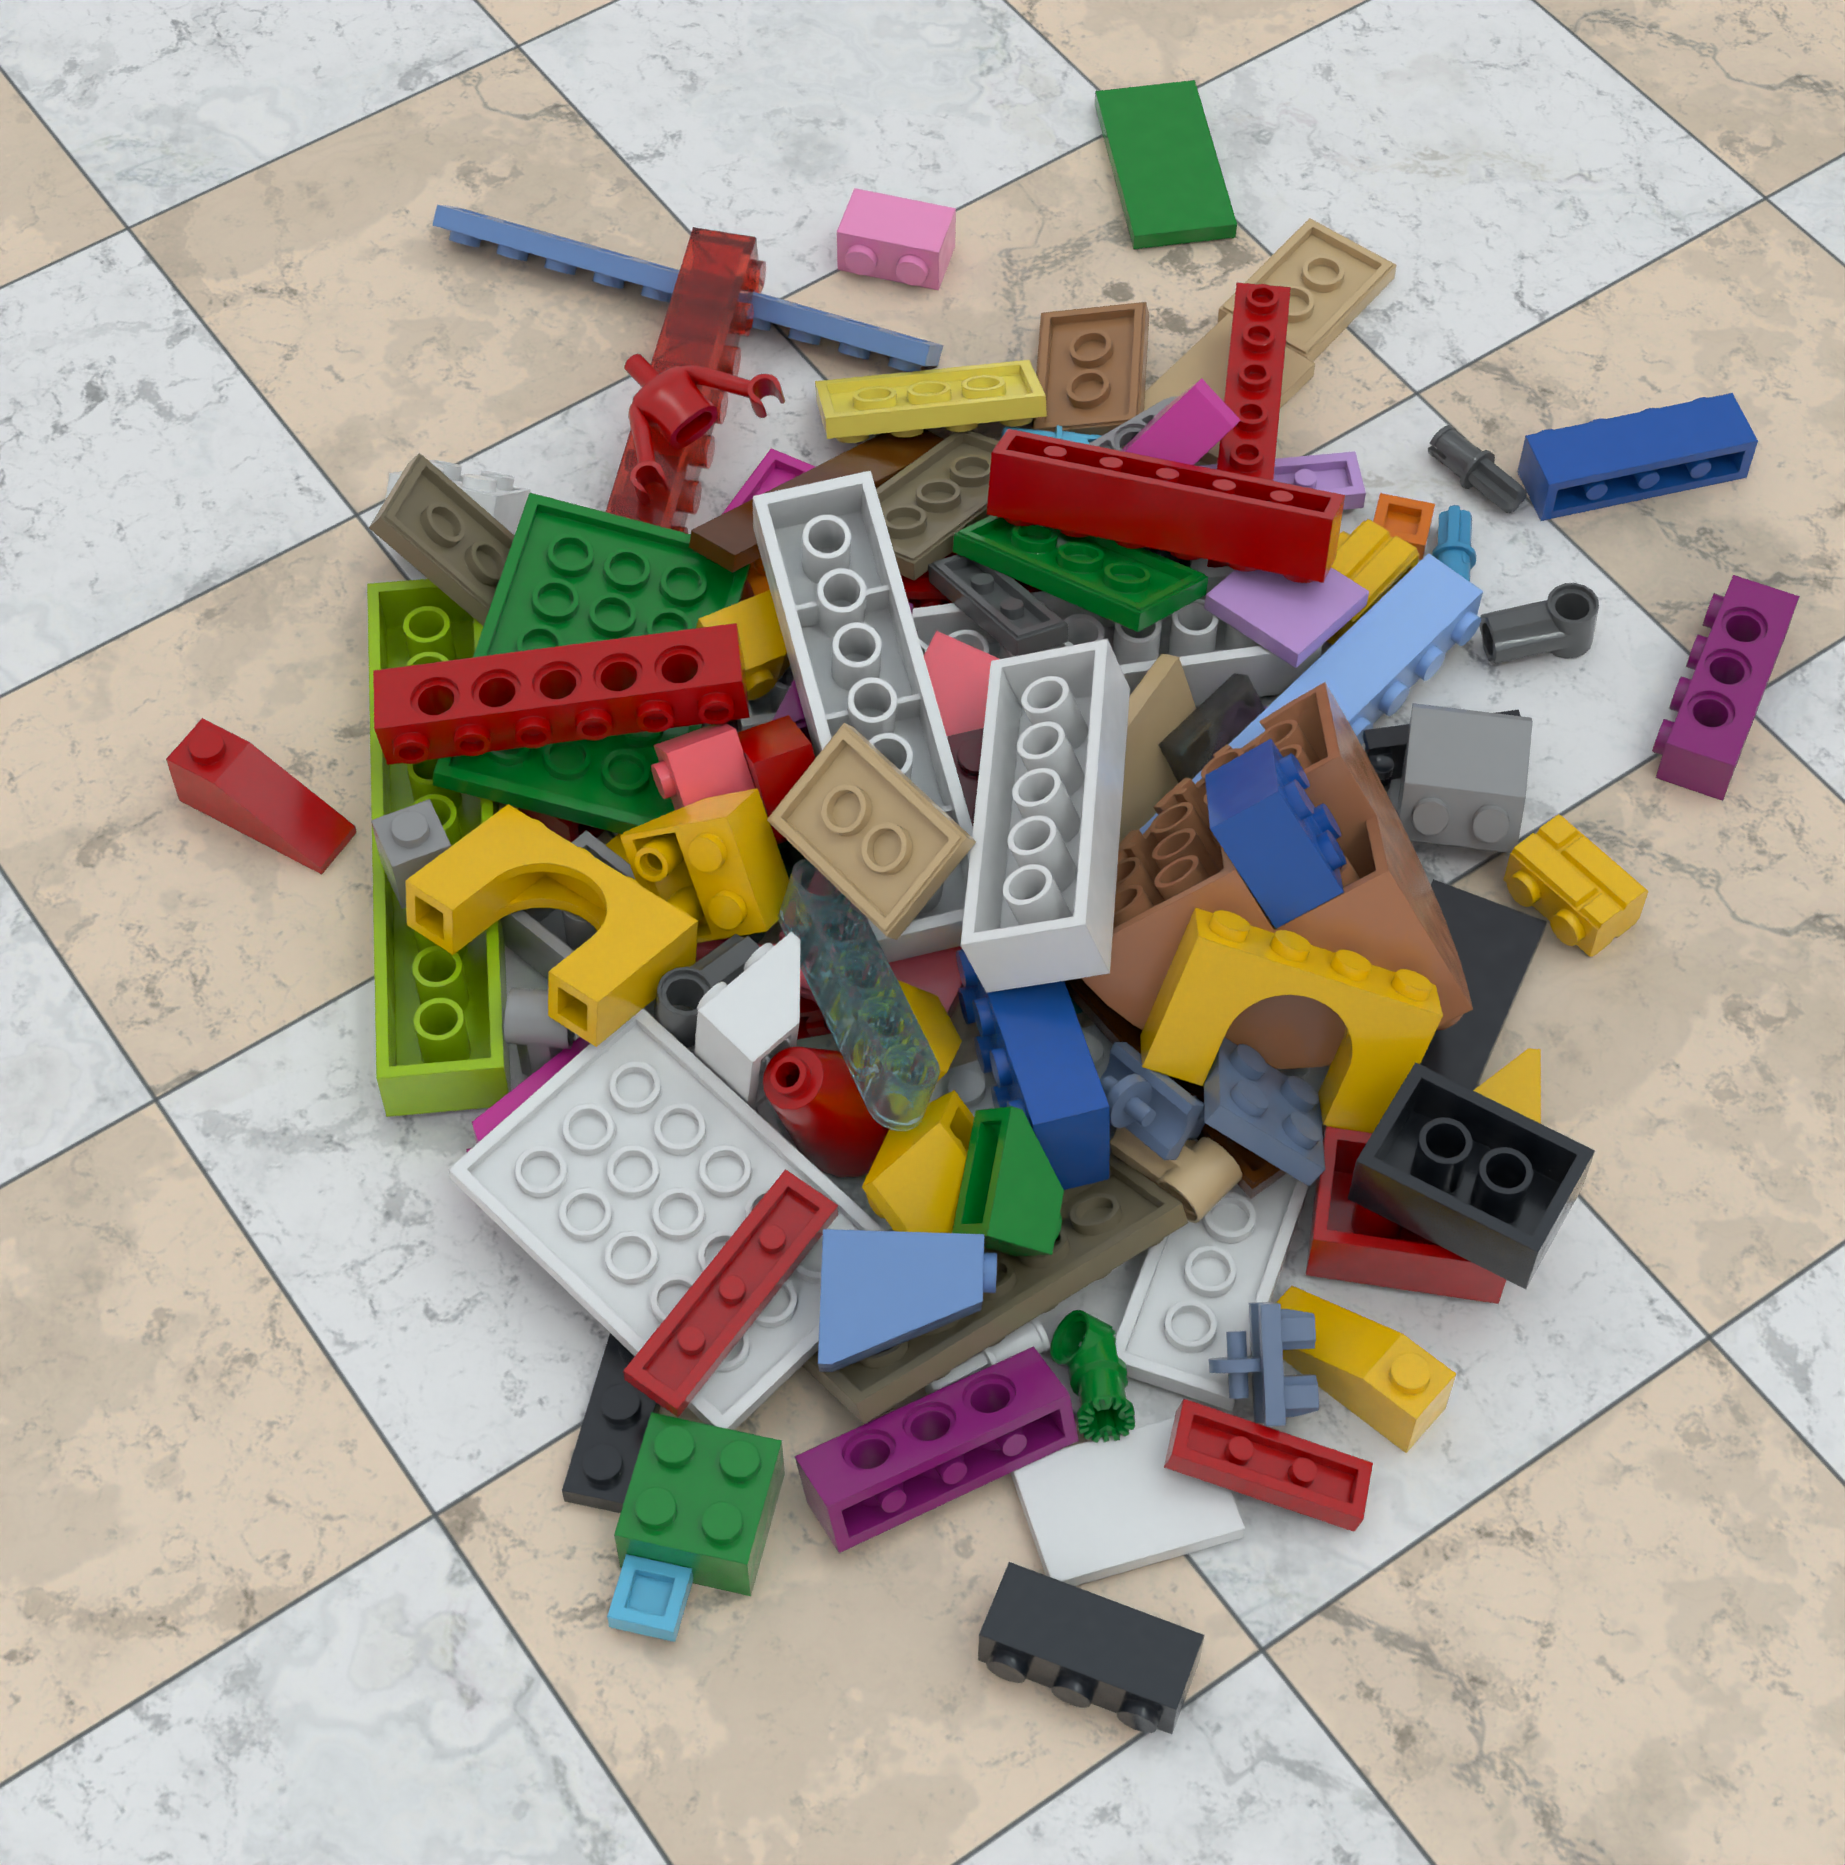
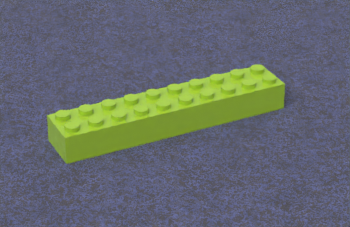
M429 579L368 583L371 818L373 820L430 799L452 846L499 811V802L433 786V772L438 759L425 760L417 764L399 763L387 765L374 730L373 670L472 658L483 625ZM372 827L376 1079L386 1117L490 1108L511 1091L509 1044L506 1043L504 1034L507 984L505 940L501 919L454 955L407 926L406 908H401L381 864Z

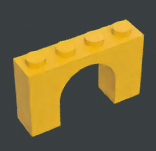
M509 804L405 880L407 926L452 955L501 918L520 910L530 908L564 910L580 916L593 925L597 932L548 971V1016L595 1047L600 1045L656 998L659 981L667 972L675 968L691 967L696 963L698 920L691 917L682 908L668 903L642 887L635 879L624 876L598 860L586 849L577 847L551 831L539 820L530 818Z
M1195 907L1140 1035L1142 1067L1203 1086L1227 1030L1241 1012L1254 1003L1274 996L1298 995L1312 998L1331 1008L1346 1025L1343 1039L1318 1091L1323 1125L1373 1133L1415 1062L1421 1063L1443 1017L1436 985L1432 984L1423 975L1412 970L1399 969L1397 972L1372 965L1365 957L1350 950L1341 949L1335 953L1313 946L1304 937L1291 931L1278 930L1273 933L1251 926L1244 918L1235 913L1225 910L1211 913Z

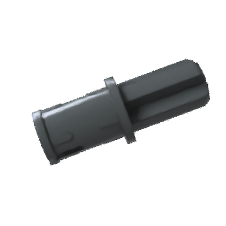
M1444 426L1431 439L1429 444L1432 446L1428 447V453L1451 469L1460 478V484L1465 489H1470L1474 486L1506 513L1514 512L1527 496L1526 489L1494 464L1495 455L1489 450L1482 451L1474 446L1453 426Z

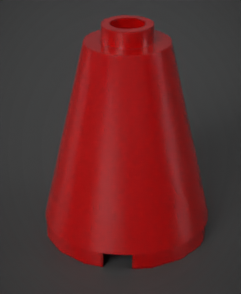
M789 1047L778 1052L770 1060L764 1072L763 1087L765 1094L799 1152L819 1170L836 1177H859L868 1174L893 1121L911 1112V1107L904 1114L894 1110L867 1055L863 1053Z

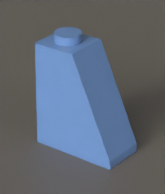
M823 1229L818 1347L819 1372H834L981 1311L983 1293H996L997 1253L984 1252V1234Z

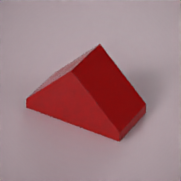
M789 715L737 733L755 789L758 788L768 818L816 759L811 742ZM770 824L777 844L788 841Z

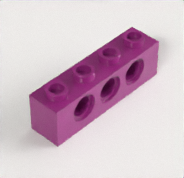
M1736 575L1732 576L1725 596L1713 594L1702 626L1711 628L1708 637L1697 634L1686 664L1687 668L1693 669L1695 672L1692 679L1680 677L1669 707L1670 710L1678 712L1675 722L1663 719L1652 752L1662 755L1655 778L1722 801L1724 800L1800 596Z
M1033 1346L794 1457L806 1501L837 1551L841 1553L1079 1441L1070 1394Z

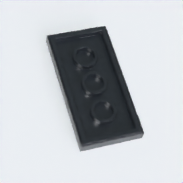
M1433 879L1431 887L1454 941L1465 975L1473 1010L1463 1014L1461 1019L1451 1027L1435 1032L1420 1065L1474 1090L1480 1082L1543 937L1547 921Z

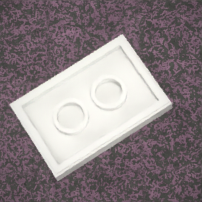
M1175 1417L1129 1430V1435L1123 1436L1120 1434V1440L1114 1441L1113 1436H1108L1109 1441L1103 1442L1102 1437L1098 1443L1091 1440L1060 1449L1011 1472L1045 1575L1073 1586L1244 1538L1245 1526L1231 1490L1164 1468Z

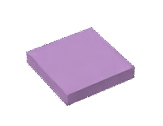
M1332 567L1324 583L1317 581L1297 583L1286 579L1282 574L1262 570L1249 572L1234 570L1206 594L1204 609L1291 666L1297 668L1367 605L1369 591Z

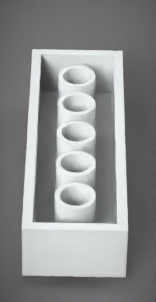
M1108 639L991 661L972 838L976 843L970 851L960 944L986 993L1110 974L1130 687Z

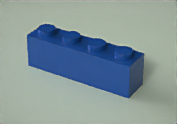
M1733 393L1709 398L1701 397L1690 402L1661 408H1648L1641 412L1608 419L1599 418L1584 424L1555 430L1546 429L1535 434L1526 435L1517 473L1540 521L1747 478L1758 440Z

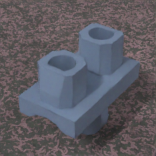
M1114 1042L1110 1050L1108 1066L1100 1078L1110 1106V1124L1117 1128L1125 1127L1162 1159L1176 1160L1186 1140L1197 1139L1205 1125L1204 1103L1196 1096L1188 1093L1169 1076L1143 1068L1141 1054L1127 1042Z
M1249 1303L1251 1356H1247L1246 1331L1226 1332L1227 1357L1208 1359L1209 1373H1228L1229 1398L1242 1399L1249 1398L1248 1373L1252 1372L1254 1422L1264 1423V1426H1286V1417H1296L1319 1410V1391L1316 1375H1284L1283 1350L1315 1349L1314 1313L1281 1309V1304Z

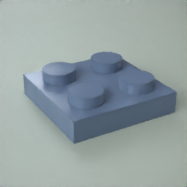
M1224 1037L1204 1082V1123L1307 1186H1310L1325 1170L1319 1096L1313 1087L1302 1078L1286 1076L1267 1064L1264 1058L1252 1047L1245 1044L1236 1045Z

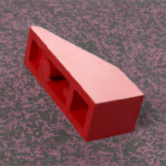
M204 718L196 724L166 758L179 801L320 874L325 872L357 833L355 825L252 743Z

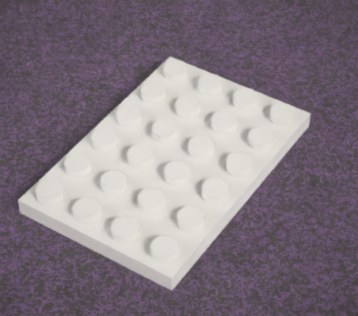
M644 1008L597 1047L590 1043L448 1169L451 1180L634 1356H636L785 1169L838 1205V1216L828 1229L885 1231ZM823 1235L687 1406L704 1424L735 1430L818 1351Z

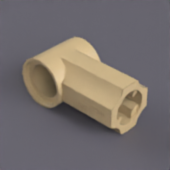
M1125 1127L1117 1128L1110 1141L1113 1155L1183 1204L1187 1221L1192 1223L1199 1222L1242 1179L1241 1169L1234 1158L1222 1146L1210 1138L1202 1137L1197 1142L1195 1140H1186L1176 1160L1162 1159Z

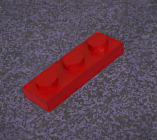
M1183 1399L1176 1410L1164 1468L1355 1532L1364 1519L1373 1463L1187 1399Z

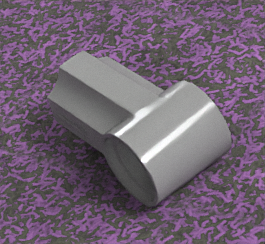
M510 989L505 1010V1041L507 1044L517 1045L522 1074L529 1077L563 1049H571L575 1033L548 1016L547 990Z

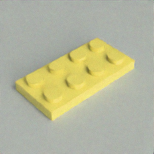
M1030 360L815 381L816 401L827 439L836 438L837 441L843 443L862 442L868 439L871 434L891 433L893 436L904 438L914 437L922 434L924 429L945 427L953 432H965L977 428L979 423L998 421L1006 426H1022L1032 422V418L1047 417L1046 395Z

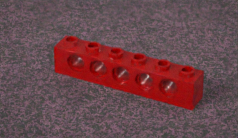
M1236 282L1224 403L1236 414L1240 421L1220 440L1217 470L1272 481L1274 479L1291 287ZM1208 560L1207 567L1228 566L1226 563Z
M737 623L373 670L374 730L387 765L399 763L417 764L430 759L461 755L478 756L491 751L522 747L540 748L553 743L583 739L601 740L614 735L645 731L662 732L675 727L706 723L717 725L730 720L750 718L745 663Z

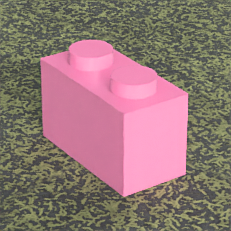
M854 188L837 230L838 270L939 290L955 249L956 208Z

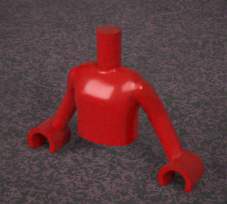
M641 354L632 355L626 361L624 369L642 387L634 395L628 412L638 464L631 471L630 481L637 498L644 505L651 503L644 489L646 484L650 482H658L663 485L666 491L669 490L665 473L661 465L655 462L649 426L657 430L674 449H681L698 440L715 423L718 413L717 408L701 393L697 385L749 398L755 415L759 418H765L767 413L761 401L763 397L775 396L781 404L785 403L778 379L771 374H759L751 380H747L697 365L675 366L659 374Z

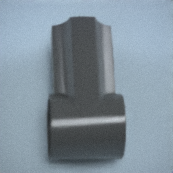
M1564 583L1555 587L1549 593L1547 600L1481 614L1479 627L1482 635L1483 649L1488 661H1493L1496 664L1545 652H1550L1557 657L1565 659L1584 655L1591 648L1599 610L1598 597L1593 590L1585 585Z
M735 934L691 967L675 968L667 972L659 981L653 1018L686 1048L694 1046L698 1015L697 1006L700 1000L717 983L724 981L728 985L743 973L746 962L760 947L749 936L745 938ZM685 1005L689 1006L693 1010L683 1011L676 1009L673 1006Z

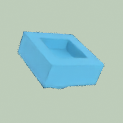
M626 1554L607 1616L609 1627L676 1642L693 1583L692 1569Z

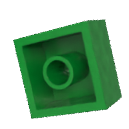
M651 1412L614 1533L620 1567L622 1568L626 1554L691 1568L693 1584L751 1596L785 1475L782 1440Z

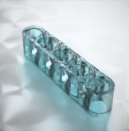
M807 859L800 860L794 865L778 914L779 924L785 936L792 931L800 939V968L869 1113L876 1122L886 1128L895 1131L913 1129L922 1122L940 1073L938 1061L866 916Z

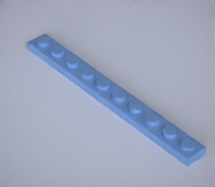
M437 205L433 226L450 230L449 240L456 243L479 248L482 239L498 244L496 253L505 257L527 261L528 255L531 253L546 258L544 267L570 275H575L577 267L593 271L592 281L619 289L624 288L625 281L642 285L641 295L651 299L672 303L673 296L677 295L691 299L690 309L717 317H721L722 309L740 313L739 323L752 328L770 331L771 324L775 323L789 327L788 337L794 340L814 345L820 344L821 337L840 342L838 348L840 353L868 360L871 351L890 356L888 366L902 371H920L921 366H938L943 345L464 208Z

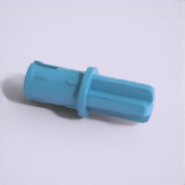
M1452 505L1448 511L1439 514L1437 546L1432 551V556L1470 582V570L1475 566L1477 557L1475 550L1471 547L1472 515L1469 511L1460 510L1459 505Z

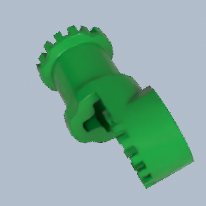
M1074 1310L1063 1318L1053 1334L1050 1347L1051 1357L1054 1362L1068 1369L1070 1386L1073 1393L1079 1396L1080 1408L1077 1411L1080 1434L1083 1433L1084 1438L1087 1440L1092 1436V1441L1096 1443L1102 1437L1103 1442L1109 1441L1108 1436H1113L1114 1441L1120 1440V1434L1127 1436L1129 1435V1429L1133 1430L1135 1428V1411L1133 1404L1126 1399L1125 1388L1128 1385L1127 1368L1125 1362L1117 1355L1116 1338H1114L1115 1330L1112 1329L1111 1325L1082 1310Z

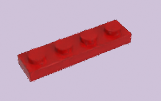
M785 1169L624 1369V1380L678 1418L821 1238L823 1229H828L838 1216V1205Z

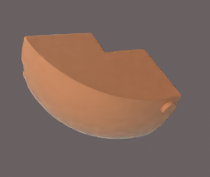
M1326 682L1292 700L1259 721L1265 731L1241 749H1233L1226 744L1213 754L1214 758L1202 769V779L1194 784L1192 779L1184 778L1153 807L1158 816L1143 835L1140 830H1132L1119 844L1110 974L1084 977L1082 979L1110 1008L1141 1030L1145 1026L1195 907L1211 913L1218 910L1229 911L1241 916L1254 927L1273 933L1278 930L1291 931L1304 937L1313 946L1335 953L1341 949L1350 950L1365 957L1372 965L1397 972L1399 969H1408L1423 975L1432 984L1436 985L1443 1017L1436 1031L1451 1027L1461 1019L1463 1014L1473 1010L1465 975L1454 941L1426 873L1377 773ZM1269 739L1273 740L1283 757L1292 753L1299 761L1310 784V787L1305 789V792L1315 807L1324 803L1334 816L1342 834L1336 841L1346 859V865L1340 867L1344 892L1277 929L1210 830L1205 782L1206 774ZM1280 995L1263 999L1246 1008L1232 1022L1225 1038L1236 1045L1245 1044L1252 1047L1264 1058L1267 1064L1275 1069L1323 1067L1331 1065L1343 1039L1346 1025L1336 1012L1315 999L1298 995Z

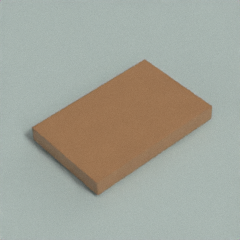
M1146 302L1041 313L1036 375L1046 395L1047 417L1033 418V430L1055 432L1056 425L1062 426V431L1104 435L1144 411L1149 311Z

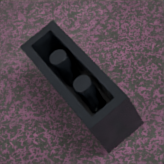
M1009 1562L979 1633L978 1660L986 1663L987 1668L993 1674L1007 1681L1022 1683L1025 1679L1052 1688V1693L1067 1704L1081 1708H1087L1094 1704L1117 1713V1717L1122 1723L1135 1730L1153 1733L1159 1729L1173 1734L1200 1661L1205 1635Z

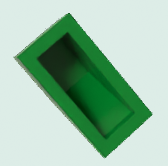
M1013 1106L976 1110L952 1233L984 1234L985 1248L1013 1256L1052 1255L1055 1240L1062 1226L1060 1210L1064 1189L1024 1111Z

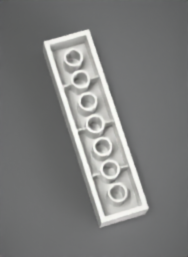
M871 471L753 496V529L815 757L820 754L843 723L854 727L972 837L973 826ZM970 851L897 940L887 937L857 908L872 966L961 946Z

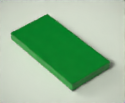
M1195 80L1095 91V108L1133 249L1236 238L1237 222Z
M996 516L986 517L954 533L952 552L1136 632L1206 595L1208 576H1205V574L1144 548L1130 549L1122 547L1110 539L1090 535L1087 537H1070L1061 533L1059 529L1036 524L1016 526L1008 523L1004 518Z

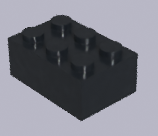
M1415 1062L1356 1160L1347 1199L1526 1289L1582 1190L1595 1150Z

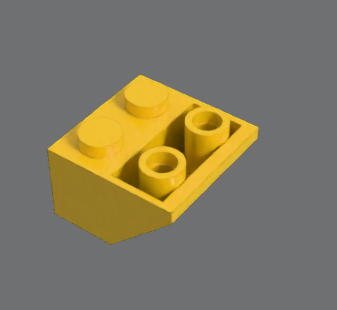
M758 788L701 799L625 831L620 836L635 880L642 887L668 903L682 908L691 917L698 920L697 943L730 938L735 934L742 936L766 932L796 902L770 823L767 821L768 817Z
M955 1090L893 1121L862 1185L872 1210L880 1218L886 1219L894 1231L952 1233L974 1121L973 1114Z

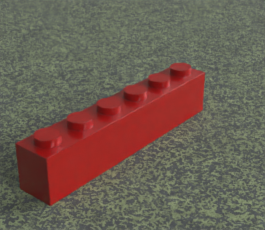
M1008 429L991 453L986 515L1004 518L1008 523L1016 526L1036 524L1059 529L1061 533L1070 537H1087L1090 535L1114 540L1118 545L1130 549L1149 547L1169 551L1173 556L1184 560L1203 558L1223 562L1230 568L1238 571L1262 570L1282 574L1286 579L1297 583H1310L1313 581L1324 583L1336 559L1345 495Z

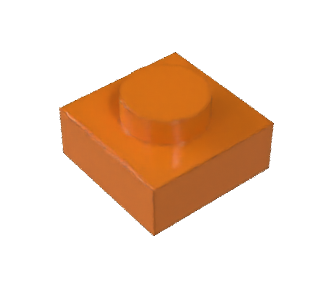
M1380 493L1373 522L1388 530L1391 537L1398 536L1416 547L1419 559L1422 560L1435 504Z

